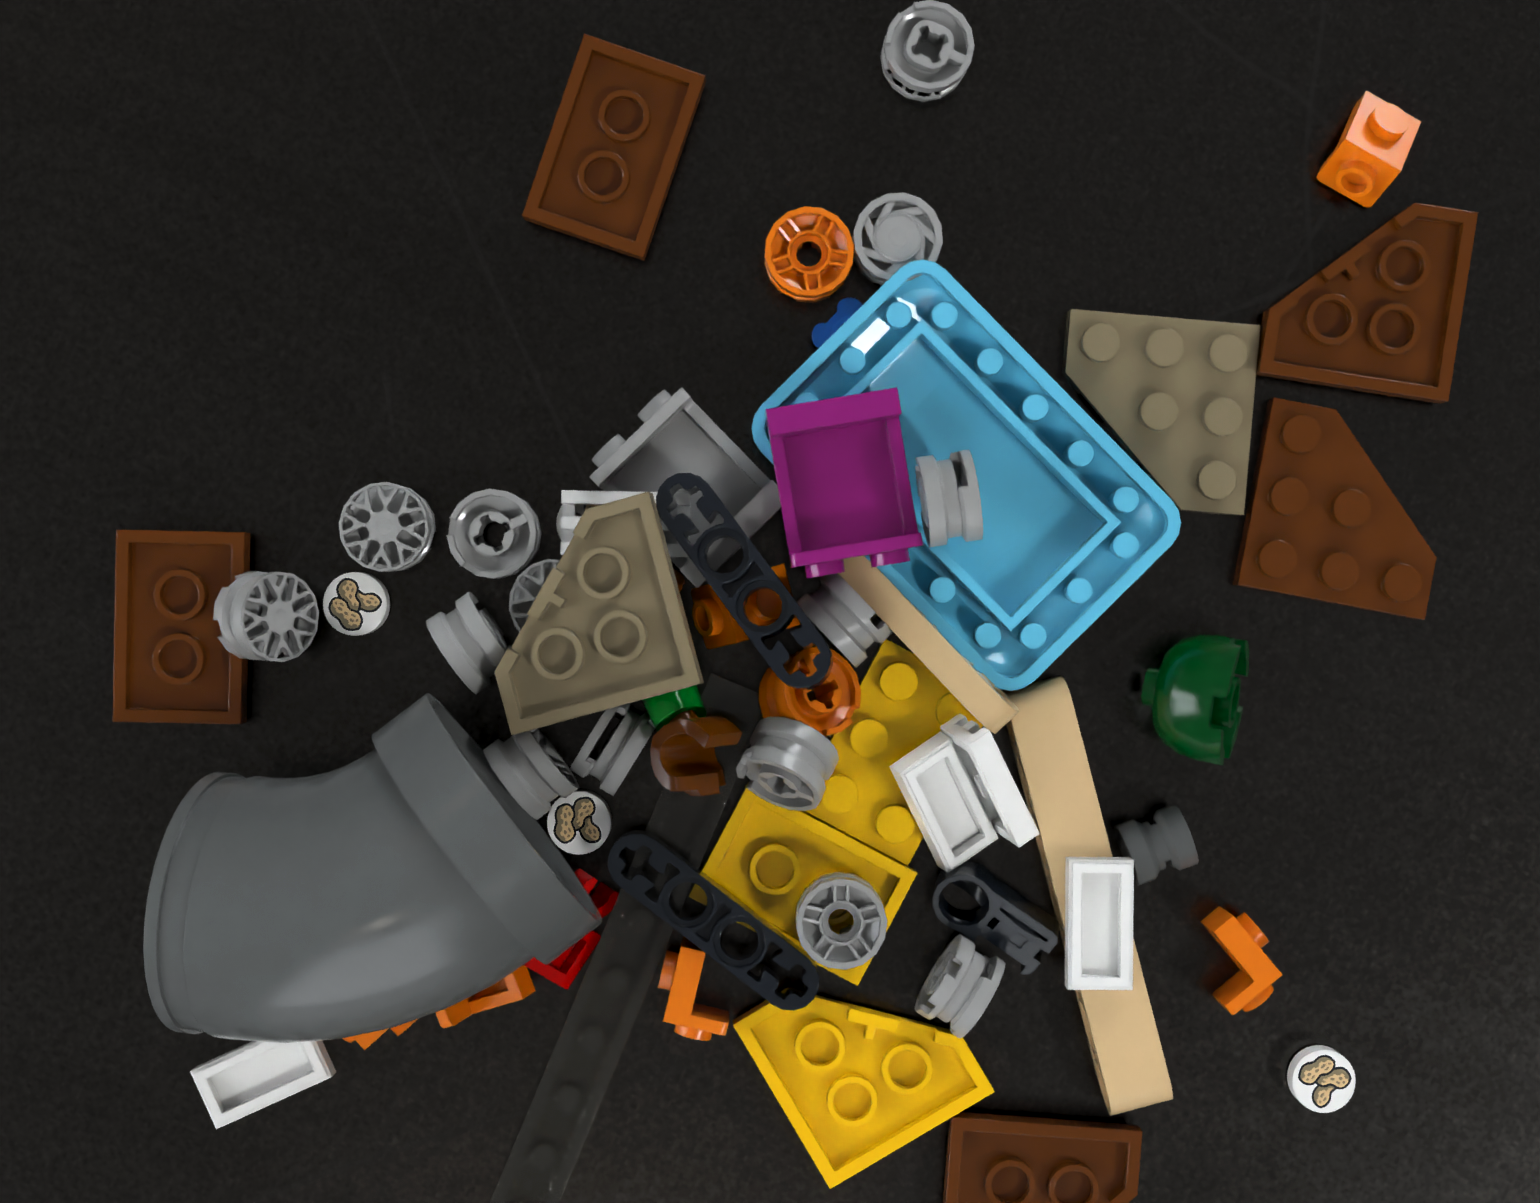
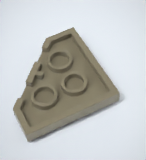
M1070 309L1067 312L1062 376L1077 394H1081L1104 421V426L1119 444L1172 499L1179 511L1233 516L1244 515L1260 325Z
M648 491L585 509L572 532L574 536L556 568L553 567L527 613L529 616L512 647L507 648L495 670L511 735L704 683L653 493Z

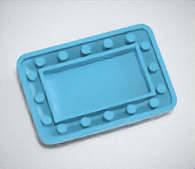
M928 260L911 261L901 267L760 406L753 418L751 428L753 440L761 453L773 464L765 417L766 409L897 387L902 413L899 416L917 528L918 532H921L923 546L908 548L910 561L878 566L877 568L926 616L932 625L936 626L942 636L964 658L974 664L972 667L976 671L983 673L996 688L1008 691L1023 689L1034 682L1172 546L1179 535L1181 526L1179 510L1172 499L946 269L936 262ZM923 274V275H921V276H919V277H917V278H915V279H913V280L907 281L908 279H910V278L913 277L914 275ZM969 449L979 485L983 517V539L966 542L962 536L948 538L947 545L928 548L920 514L922 509L920 496L918 497L915 474V466H918V464L916 465L915 458L933 455L937 461L950 458L951 453ZM865 555V557L870 561V556Z

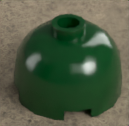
M1196 635L1180 640L1170 648L1163 658L1160 669L1148 668L1142 687V705L1152 707L1154 729L1162 742L1177 754L1219 765H1224V758H1230L1243 712V706H1238L1241 679L1240 677H1235V675L1248 677V641L1219 635Z

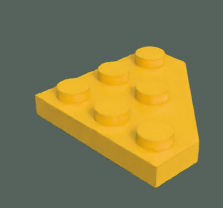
M789 988L782 990L781 993L784 994ZM818 995L807 1006L794 1011L782 1010L766 1000L733 1019L734 1028L830 1189L995 1092L963 1037L957 1038L947 1028Z

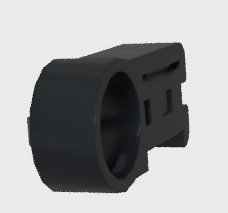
M966 861L950 872L941 870L935 882L932 907L937 918L945 926L961 932L972 941L978 935L982 936L1020 962L1021 974H1032L1040 965L1042 952L1050 953L1058 943V920L997 879L985 866L979 863ZM949 883H953L975 898L982 908L974 911L958 910L945 900L942 890Z

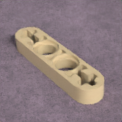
M865 556L843 559L845 572L838 574L864 599L901 641L985 728L996 734L1019 712L1011 699L1001 689L996 688L982 672L976 671L972 667L974 664L964 658L942 636L936 626L932 625L926 616L877 567L871 568V562Z

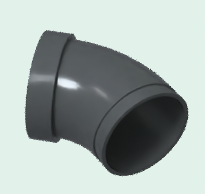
M426 693L372 734L374 750L344 767L327 773L298 778L262 776L245 778L236 773L214 772L200 779L187 792L176 809L166 829L155 861L145 912L144 969L152 1006L161 1022L175 1032L188 1034L206 1032L208 1035L217 1038L279 1043L333 1040L393 1028L447 1009L496 984L534 957L543 964L548 965L602 923V917L579 878L540 823L517 803L501 783L488 763L484 751L454 716L434 696Z

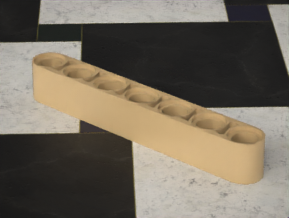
M1061 675L1031 683L1023 689L1003 690V692L1019 710L1006 726L1027 807L1040 833L1035 838L1065 950L1066 857L1113 856L1071 694L1064 677ZM1133 937V990H1075L1101 1093L1110 1115L1173 1100L1171 1081Z

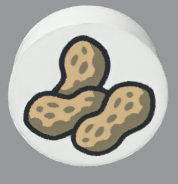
M350 572L340 575L330 583L324 594L323 610L326 619L337 631L351 636L366 635L376 631L386 621L390 611V596L385 585L375 576L362 572Z
M577 789L567 798L560 796L552 805L547 818V828L552 841L563 851L576 855L587 854L598 849L607 839L612 827V814L606 801L597 793L586 789Z
M1313 1045L1302 1049L1293 1057L1287 1070V1082L1291 1093L1302 1105L1314 1112L1329 1113L1342 1108L1354 1093L1356 1078L1351 1064L1339 1052L1328 1046Z

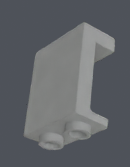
M682 387L673 396L665 389L658 393L637 415L644 424L625 441L620 434H617L592 458V462L598 469L589 478L603 491L658 492L659 487L664 481L677 473H692L700 476L714 490L749 539L781 509L777 484L770 480ZM681 489V490H678V491H677V492H685V493H687L684 489ZM700 490L691 495V520L700 531L697 534L690 535V543L692 545L696 543L705 530L724 523V519L720 514L716 516L711 524L705 519L696 504L698 499L703 496ZM678 506L671 511L673 517L678 514ZM663 531L666 544H677V540L670 531ZM729 537L714 541L707 553V562L710 568L716 572L742 547L741 544ZM670 557L671 561L697 589L706 582V579L689 557Z

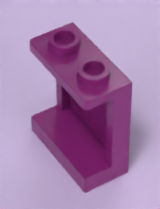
M897 387L765 410L791 568L805 566L806 578L845 572L843 559L865 555L870 556L871 568L910 561L908 548L923 546L921 532L919 533L917 528L899 416L902 413Z

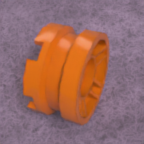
M804 206L788 211L773 224L766 238L764 264L769 280L780 293L795 299L797 302L814 303L830 298L834 292L844 285L851 271L854 244L849 229L837 215L819 207ZM807 241L811 242V247L822 253L820 261L813 266L801 264L796 256L798 251L802 249L803 243Z
M818 648L803 649L791 656L792 661L786 666L787 672L791 675L800 670L807 677L813 675L817 671L813 659L820 653ZM830 649L833 658L830 675L821 685L813 688L816 699L810 701L807 693L812 691V689L797 690L787 686L769 667L759 686L758 701L763 718L771 716L796 720L816 729L824 736L842 732L853 723L851 717L855 709L860 708L861 688L857 674L846 658L835 650Z

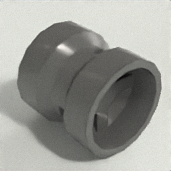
M1175 804L1156 810L1152 820L1153 825H1150L1148 821L1140 823L1132 819L1114 827L1122 856L1130 857L1134 860V882L1138 886L1155 880L1159 872L1166 869L1165 862H1168L1171 867L1178 870L1191 867L1199 862L1191 832L1180 809Z

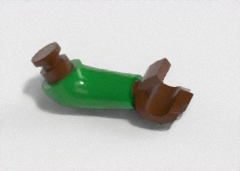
M673 568L680 592L685 580L681 573ZM697 685L642 700L657 731L652 738L650 757L655 777L661 785L671 792L684 791L690 796L720 794L719 787L726 785L723 769L715 755V747L738 744L743 732L730 720L722 716L705 717L707 712Z

